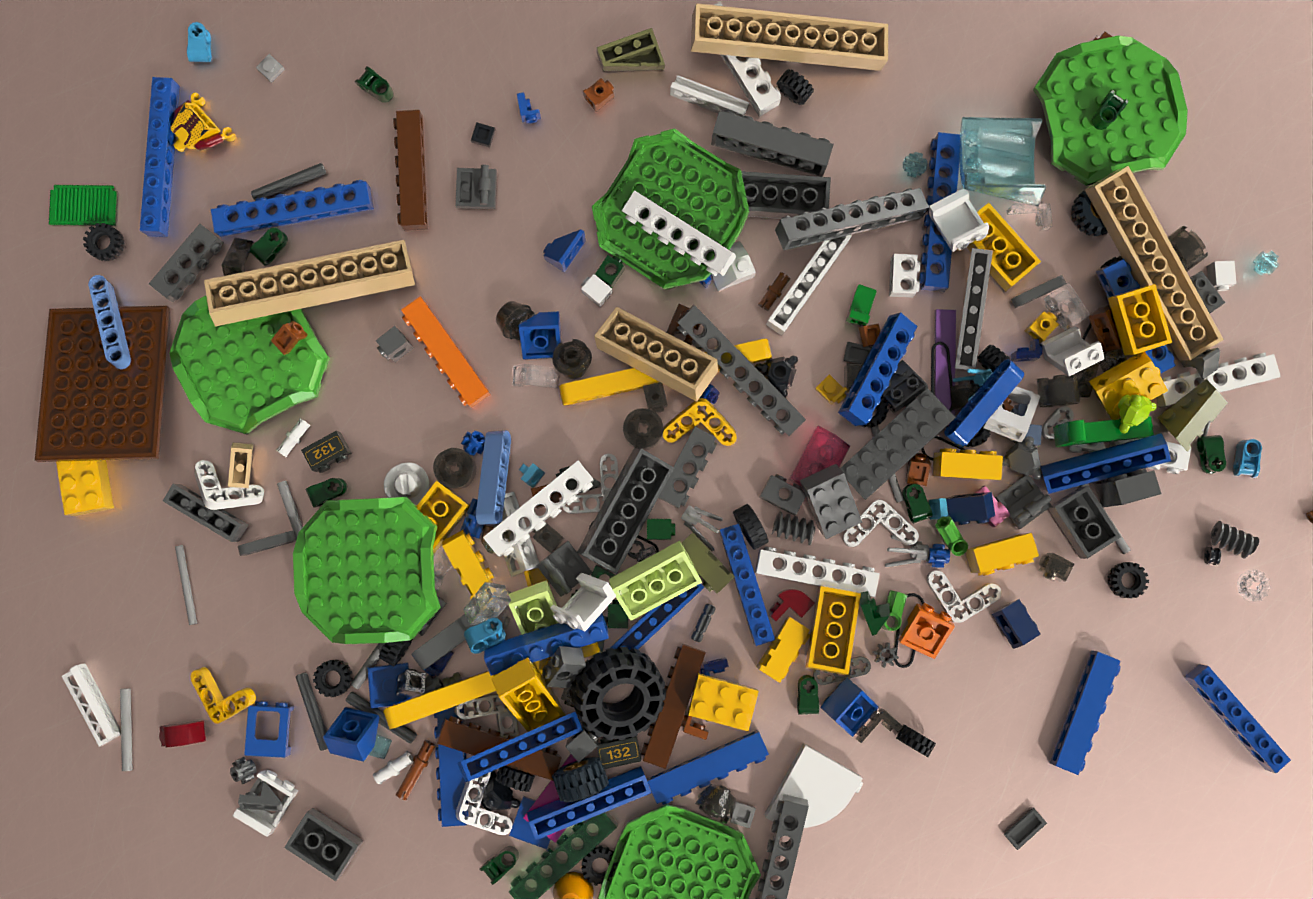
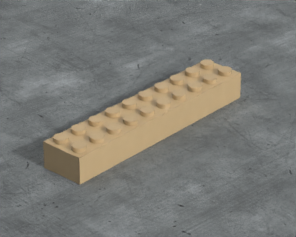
M696 3L692 14L691 52L881 71L888 61V24Z
M1129 166L1117 169L1086 188L1085 191L1120 255L1130 265L1131 274L1138 282L1140 288L1156 285L1172 340L1170 345L1178 360H1192L1224 340Z
M405 240L204 280L209 314L215 326L415 285Z

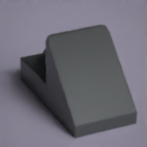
M1219 348L1207 349L1192 360H1180L1183 367L1196 368L1201 378L1205 379L1218 370L1220 350Z
M263 781L261 796L253 792L239 795L238 804L240 809L282 811L281 801L265 781Z

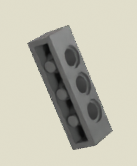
M199 224L150 281L149 285L172 302L178 300L183 295L184 289L196 280V275L200 270L208 266L211 257L220 252L224 242L203 225ZM204 245V250L198 253V248ZM191 260L190 267L185 268L186 262ZM178 275V281L172 283V279Z
M696 426L694 427L674 465L673 472L658 497L659 499L678 509L680 505L685 506L690 497L687 495L689 488L694 489L699 480L696 477L698 471L701 470L703 472L708 463L705 460L708 452L712 454L717 445L714 442L715 436ZM695 446L702 447L703 454L701 456H695L692 453V449ZM687 463L694 466V472L691 474H686L683 471V466ZM676 481H682L685 484L683 491L678 492L674 489L673 485Z
M172 484L163 499V502L230 542H239L249 525L224 509H208L204 505L202 496L181 484Z

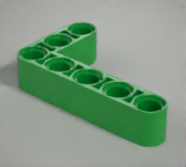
M1148 416L1138 426L1130 427L1127 433H1121L1119 430L1121 419L1087 423L1084 420L1065 422L1053 427L1055 447L1141 439L1153 436L1152 417Z

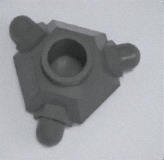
M1028 436L1025 438V441H1022V443L1018 442L1006 452L1005 457H1003L1002 466H1007L1010 470L1026 476L1032 475L1034 479L1038 480L1042 477V473L1039 470L1041 463L1038 450L1033 444V437Z

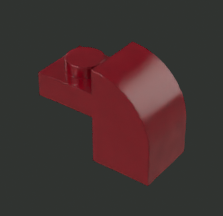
M795 589L783 590L776 595L782 600L781 603L777 601L769 609L771 611L769 616L774 621H777L790 608L802 618L815 602L802 591Z
M204 721L160 726L159 739L161 747H176L206 741Z

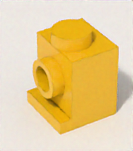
M1044 311L1024 331L1040 344L1059 325L1056 322L1057 317L1051 312L1046 313ZM1042 323L1046 324L1048 327L1044 328Z

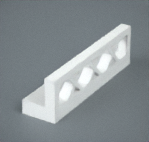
M677 75L675 82H672L670 88L671 96L718 114L719 110L723 112L724 110L734 112L735 115L743 117L750 103Z
M514 492L505 494L501 522L520 508ZM522 518L519 522L520 527L526 529L524 518ZM511 530L506 531L504 539L507 542L513 540L514 533ZM531 538L522 544L518 542L513 546L515 550L508 556H504L511 577L524 571L538 568L536 565L539 563ZM514 560L518 561L519 570H516Z
M86 664L72 667L70 672L64 674L62 678L100 747L120 736L121 729ZM72 675L74 676L78 686L73 685L70 679ZM82 693L88 703H84L81 700ZM91 710L95 715L97 721L92 720L90 716ZM100 729L103 730L106 736L104 740L102 739L99 733Z

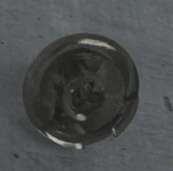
M510 301L504 304L498 311L496 323L505 338L520 340L519 324L533 317L535 313L528 305Z
M572 339V342L564 344L561 342L556 346L552 361L554 367L563 376L569 379H577L587 372L592 360V354L584 342Z
M710 784L698 794V800L695 804L708 816L720 817V822L727 824L729 819L733 818L736 798L730 794L731 791L726 787Z

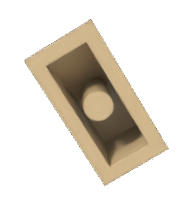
M232 443L228 487L249 488L253 444Z

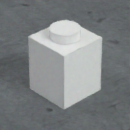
M1215 261L1207 265L1208 280L1217 291H1227L1229 287L1236 284L1235 261Z
M595 274L591 278L588 276L581 284L582 293L599 307L613 293L612 288Z

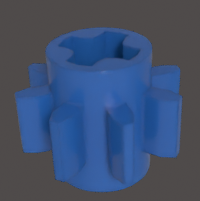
M474 431L472 434L467 432L461 442L464 451L473 456L476 453L481 455L484 451V435L478 431Z
M933 544V548H929L927 562L932 563V567L944 568V564H948L950 561V550L944 549L945 544Z

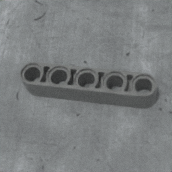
M490 595L415 650L411 655L424 671L465 641L464 632L468 628L483 623L490 618H496L503 612V609L494 597Z

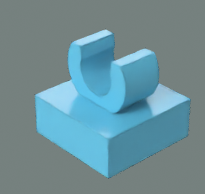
M523 463L519 468L524 473L521 480L532 488L536 486L545 474L544 471L533 463L530 467Z
M946 498L929 500L933 514L930 520L949 516Z

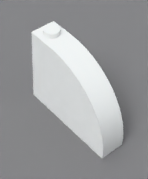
M803 743L764 815L771 821L777 820L779 815L776 812L778 800L782 801L783 794L808 800L809 808L804 828L823 824L837 816L847 806L854 793L860 791L863 782H861L863 778ZM787 816L784 819V821L790 823L793 822L795 818L792 816Z

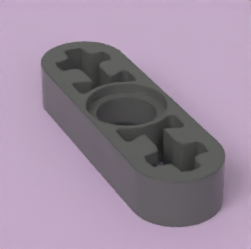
M1060 275L1012 298L1011 301L1014 307L1018 308L1067 283L1063 275Z
M289 531L239 545L238 550L240 556H245L292 543L297 539L295 532Z
M862 656L851 658L852 666L858 665L860 660L866 663L864 671L857 668L853 669L855 673L851 674L852 670L849 667V674L838 676V674L833 673L835 679H832V675L825 677V681H822L821 678H817L820 670H814L813 678L818 684L826 685L845 680L846 678L850 679L866 675L871 669V663Z

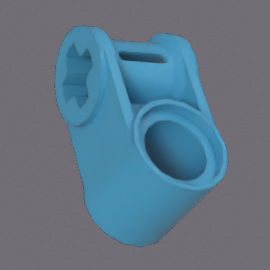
M194 22L188 27L189 62H211V34L203 24Z
M1242 440L1237 444L1233 464V474L1235 476L1242 474L1250 475L1251 478L1258 477L1262 445L1258 440ZM1248 444L1251 446L1250 453L1246 449Z
M490 618L483 623L468 628L464 632V637L472 653H481L505 640L506 633L502 629L503 626L500 619Z

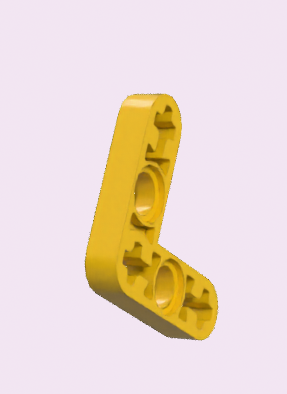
M699 398L697 402L691 403L663 428V437L667 442L678 441L700 422L725 446L734 444L737 439L735 429L704 398ZM698 405H705V411L708 413L707 417L703 410L698 411ZM684 416H689L692 418V422L685 425L681 422V419ZM718 418L720 424L718 426H711L709 420ZM722 428H724L726 434L731 433L730 439L728 437L724 439V433L721 430ZM668 430H675V435H668Z
M202 667L191 673L192 684L210 719L214 723H221L255 703L256 695L251 688H243L224 699L207 668ZM208 691L212 693V700L208 696ZM245 696L246 699L242 702L240 698ZM230 701L233 702L235 710L230 707Z

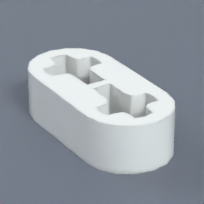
M1066 406L1060 407L1042 425L1041 433L1045 439H1054L1053 433H1047L1049 431L1047 427L1073 420L1074 414L1071 408ZM1060 412H1066L1067 419H1063L1059 422L1058 420L1061 417Z

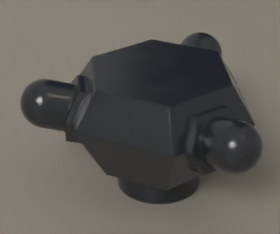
M793 355L790 358L779 357L766 360L764 364L757 363L755 368L786 398L788 395L787 389L792 386L796 373L795 364L798 362V357Z
M492 771L488 784L485 787L481 801L482 806L488 811L518 808L520 801L513 798V791L506 785L495 780L496 772Z

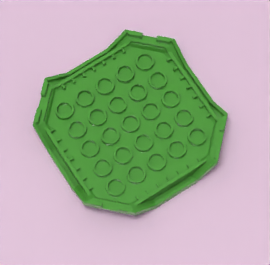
M1118 35L1089 41L1056 53L1033 89L1042 103L1051 139V164L1061 171H1067L1075 176L1074 179L1085 186L1094 184L1117 169L1129 166L1132 173L1144 170H1163L1186 135L1188 109L1178 71L1168 59L1132 37ZM1113 89L1116 95L1129 101L1114 122L1106 129L1098 130L1093 126L1092 118L1101 106L1103 99Z
M675 128L663 131L661 134L647 135L634 139L628 160L604 196L592 205L598 231L599 247L618 257L625 264L663 289L703 281L711 273L706 270L708 266L701 263L699 266L691 261V255L686 252L684 255L674 250L675 245L669 242L666 245L657 239L659 235L655 232L649 234L641 229L642 224L639 222L633 224L625 218L627 215L622 212V209L634 190L730 250L741 233L749 214L741 170L697 145ZM649 210L642 213V219L649 216ZM665 220L658 223V229L664 228ZM682 231L675 232V240L682 236ZM693 241L690 244V250H695L698 247V241ZM710 251L706 255V259L708 261L712 260L715 252Z
M206 296L194 301L182 314L169 353L172 368L190 403L204 422L243 434H249L262 422L296 404L317 398L322 384L324 371L326 372L330 359L317 339L302 309L215 326L209 314ZM295 321L303 327L308 336L305 339L299 340L289 354L283 355L272 343L271 339L283 324Z
M407 497L325 501L299 531L293 551L294 594L301 612L332 643L366 644L412 640L427 621L441 608L435 591L433 545L437 525L427 516H424Z
M666 804L626 823L604 875L598 899H749L752 889L761 877V873L743 833L704 815ZM618 862L617 865L614 866L615 871L613 872L612 878H609L610 882L607 881L613 863Z

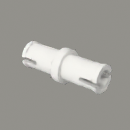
M300 418L290 433H286L287 437L276 451L287 458V455L294 446L301 442L300 438L311 425Z
M406 751L394 761L390 760L385 767L373 774L375 781L381 785L393 775L397 776L402 769L414 762L413 756L410 752Z

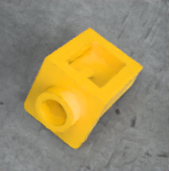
M830 374L815 388L831 405L835 402L839 404L847 396L844 393L847 388H843Z

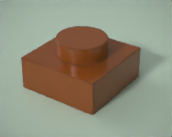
M879 323L859 328L863 347L874 345L881 332Z

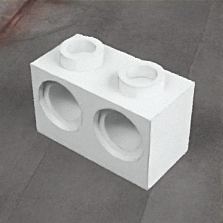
M892 255L890 258V297L913 298L916 292H919L920 281L917 280V273L920 272V261H917L918 255ZM901 263H908L910 270H904ZM902 281L909 284L908 290L901 287L900 283Z

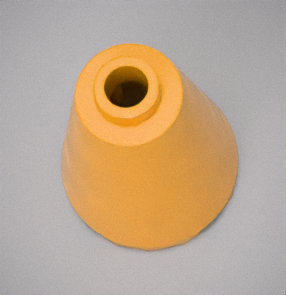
M577 872L563 874L556 881L553 889L554 899H593L594 896L592 883L590 884L582 873Z

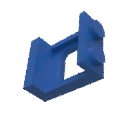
M255 701V704L249 706L244 755L281 758L289 756L291 753V747H288L290 714L294 710V706H288V702H276L275 705H268V701ZM258 711L279 712L280 723L277 740L257 739L255 737Z

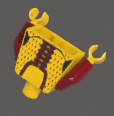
M192 93L191 101L187 100L176 108L174 112V123L171 126V131L178 138L173 146L180 152H183L186 147L188 149L203 150L223 143L224 139L231 142L236 138L235 134L226 136L227 133L232 131L230 127H225L222 134L219 133L221 130L200 108L205 105V100L203 97L200 98L198 93Z

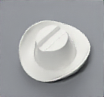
M409 462L401 463L387 473L384 479V491L387 498L407 497L417 506L429 491V478L421 466Z

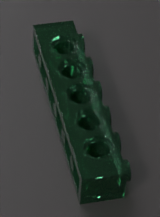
M607 811L584 822L575 824L571 828L573 831L568 836L564 834L557 840L556 843L558 845L554 849L548 848L541 855L542 859L537 864L534 861L525 869L527 873L524 876L520 877L518 875L510 883L509 893L514 899H538L618 827V823ZM589 824H596L599 830L591 833L587 826ZM576 837L581 838L583 845L577 847L572 843V840ZM564 851L567 853L568 858L560 860L557 857V853ZM548 865L552 868L553 872L545 874L542 871V867ZM533 879L536 881L537 886L530 888L526 881Z

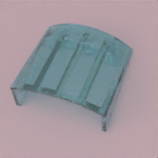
M962 117L959 164L963 188L1038 207L1046 190V185L1035 184L1034 175L1035 139L1042 124V119Z

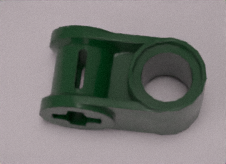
M368 66L365 67V72L359 80H355V83L362 90L370 93L381 102H389L393 98L394 93L389 83ZM382 88H386L385 92L379 93Z
M1113 89L1103 99L1101 106L1092 118V124L1098 130H1104L1114 122L1129 101L1116 95Z
M270 228L250 248V253L266 266L287 245L288 237L278 228Z
M1222 436L1199 437L1197 439V449L1203 472L1213 474L1223 471L1226 467Z
M330 478L305 490L313 508L323 505L327 500L343 495L347 491V483L340 478ZM335 484H339V487H337V490H333V487H335Z
M918 484L905 486L902 490V495L911 522L914 524L933 517L923 488ZM912 490H916L914 496H910Z
M803 675L798 680V715L819 714L818 684L810 675ZM807 681H809L812 686H809V689L806 690L803 685H806Z
M507 846L480 867V871L486 873L492 885L514 867L519 858L518 850L515 847ZM504 854H511L513 861H506Z

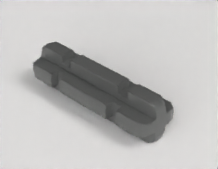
M710 604L705 605L704 613L701 614L695 627L696 631L691 636L692 640L696 642L702 641L703 633L706 632L711 621V615L716 610L714 606Z

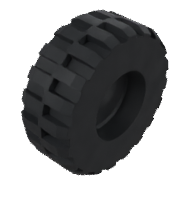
M618 647V649L608 648L602 653L594 654L593 658L585 662L586 666L577 675L576 681L572 683L571 700L579 720L587 731H591L596 737L603 736L606 740H625L627 737L632 738L641 731H646L650 727L649 725L657 720L659 712L664 707L663 700L666 699L665 682L655 663L652 662L648 655L641 653L640 650L634 648L629 650L627 647ZM620 684L634 685L631 694L624 700L617 703L603 702L604 696L613 687Z

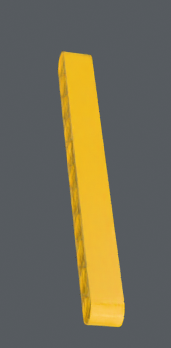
M768 339L734 345L752 364L772 359ZM726 352L722 354L721 361L722 363H728L731 360V354ZM635 368L564 383L558 387L562 405L564 406L663 383Z
M598 642L580 647L582 648L584 658L601 652ZM551 657L533 662L532 664L542 674L543 667ZM488 670L383 709V713L388 727L393 729L494 692L496 689L491 678L497 674L491 676Z

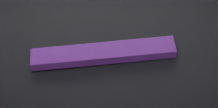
M936 309L935 343L944 342L949 348L954 394V408L951 413L955 416V382H953V379L955 378L956 310ZM937 345L934 356V395L949 410L951 407L947 352L943 345Z

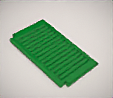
M54 185V190H50L49 225H95L97 223L101 225L105 223L110 226H116L117 191H114L113 185Z

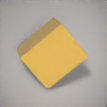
M539 568L524 571L528 587L547 580Z

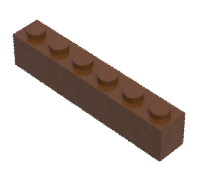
M420 110L396 111V118L393 119L394 129L397 130V137H394L395 149H398V156H395L396 168H399V175H396V185L399 187L400 194H397V205L400 206V213L397 214L398 224L401 225L404 231L428 230L423 115Z
M683 643L681 647H677L674 658L677 659L675 667L671 666L667 675L670 681L668 686L665 685L666 699L663 700L664 707L659 712L655 725H650L647 733L650 736L648 744L644 743L641 750L644 762L666 769L695 686L697 675L706 654L705 651Z
M450 716L449 719L444 717L436 742L464 753L476 755L513 739L515 736L508 735L506 738L500 736L501 732L489 728L488 731L481 729V725L472 722L466 725L461 723L462 719ZM546 747V750L541 749L505 766L553 781L552 775L558 770L562 757L557 754V750Z

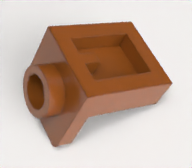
M293 321L283 324L271 341L283 355L289 354L299 340L305 339L308 334L300 324Z
M916 453L909 460L906 482L927 486L931 462L926 455Z
M684 715L681 724L683 732L706 740L709 733L708 730H705L706 726L694 722V725H691L692 716Z

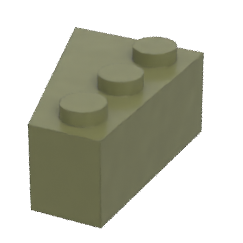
M652 28L597 47V55L603 71L664 70L665 63Z
M1206 379L1157 418L1188 452L1191 449L1190 444L1192 441L1204 433L1202 429L1208 422H1213L1228 402Z
M691 533L682 542L698 575L705 581L702 585L710 593L712 591L715 593L720 592L735 577L694 533Z

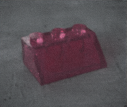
M817 426L788 480L801 486L800 480L834 464L840 467L850 445L834 433Z

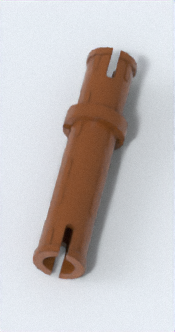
M424 740L418 755L414 756V762L399 790L396 792L398 798H401L403 794L402 800L408 799L423 768L427 767L429 763L428 759L436 747L434 743L431 742L429 746L430 741Z

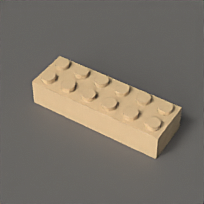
M618 307L614 309L594 336L599 350L696 402L718 372L716 358Z

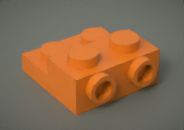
M917 603L907 619L908 624L898 640L901 644L935 659L955 625L951 620L952 617L946 612L941 611L939 614L934 612V608L929 604L923 603V605Z

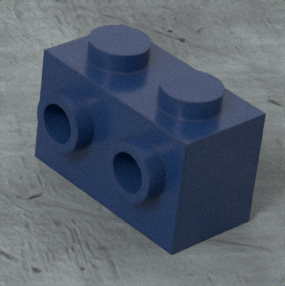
M992 492L954 495L946 499L949 516L953 522H958V525L969 524L970 521H976L978 524L989 522L990 518L996 516Z
M1020 599L1007 604L992 614L1013 649L1024 646L1041 635L1037 624L1031 619Z

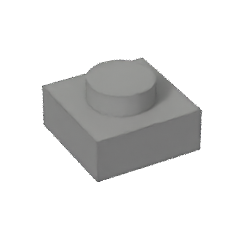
M270 54L256 67L271 83L285 70Z
M736 801L730 822L750 828L756 808Z

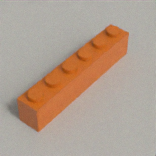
M421 296L401 309L404 314L402 319L408 327L412 325L416 330L413 332L414 336L419 342L423 341L427 347L424 350L429 357H435L438 361L435 364L442 374L446 373L449 379L447 382L453 390L457 388L460 392L458 397L464 406L468 404L472 408L491 395Z

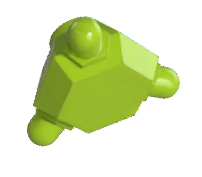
M1137 394L1122 397L1118 403L1121 416L1120 432L1127 433L1130 427L1138 426L1148 418L1150 411L1156 410V404L1151 402L1149 398Z

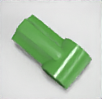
M941 517L938 519L935 527L948 549L956 556L966 553L968 543L963 539L951 517Z
M889 591L886 603L890 604V616L893 617L895 622L892 627H889L885 622L882 629L895 631L900 628L901 616L907 595L897 591Z

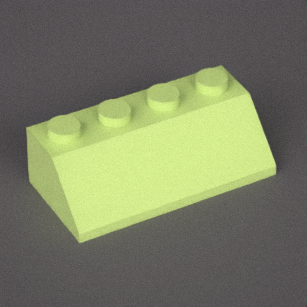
M678 541L611 577L609 582L617 600L632 621L702 583V580L682 543Z

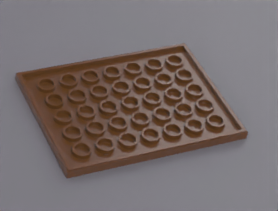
M168 306L118 307L131 357V363L125 369H117L106 359L94 308L49 309L35 461L159 459L170 310Z

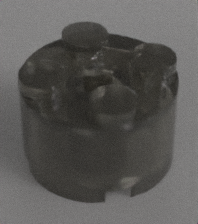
M1181 226L1169 235L1168 239L1186 272H1188L1208 256V252L1204 254L1203 250L1206 247L1192 230L1187 232L1185 230L1187 227Z
M1077 375L1053 376V379H1037L1038 395H1040L1039 405L1041 408L1080 403Z
M636 409L629 413L624 421V437L633 448L651 449L662 438V420L652 410ZM639 426H647V433H639Z
M449 448L437 455L433 464V471L435 477L442 485L451 489H462L474 480L476 463L472 456L464 450ZM457 464L459 470L454 472L451 470V467Z

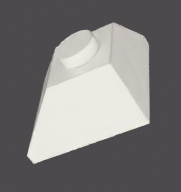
M740 241L734 243L730 248V251L736 255V258L725 275L722 276L718 273L715 276L711 274L718 291L755 276L756 271L749 254Z

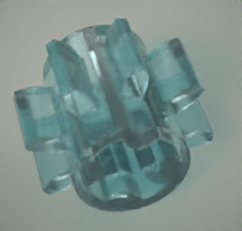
M914 152V154L910 153L909 156L905 157L903 169L908 172L907 176L916 178L917 175L921 176L926 171L928 163L926 158H922V153Z
M1273 251L1269 253L1261 252L1253 261L1255 264L1254 271L1259 275L1263 273L1270 275L1279 266L1277 262L1279 256Z

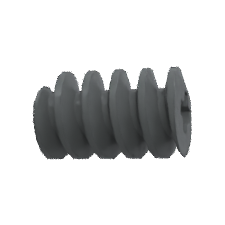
M779 512L774 521L772 534L774 531H777V537H780L782 533H785V539L792 535L793 541L800 537L802 544L805 539H808V545H811L815 526L813 520L806 524L805 518L798 522V516H794L791 520L790 514H786L783 518L782 512Z
M1218 521L1211 532L1212 545L1215 546L1220 542V549L1227 545V552H1231L1234 549V555L1241 553L1243 559L1254 553L1259 545L1258 537H1253L1250 533L1246 534L1243 530L1238 531L1236 527L1223 524L1222 521Z

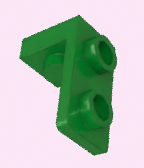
M860 284L857 286L846 319L847 322L861 327L868 324L870 319L869 313L877 292L875 289Z

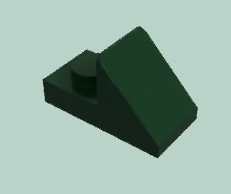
M868 591L861 592L860 606L870 632L874 636L889 618L890 604L886 603L876 606L875 599H871Z

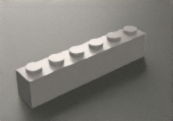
M972 248L955 364L957 369H976L993 250Z

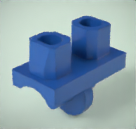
M473 498L461 530L464 529L466 534L470 533L472 537L479 539L484 525H479L476 520L478 500Z

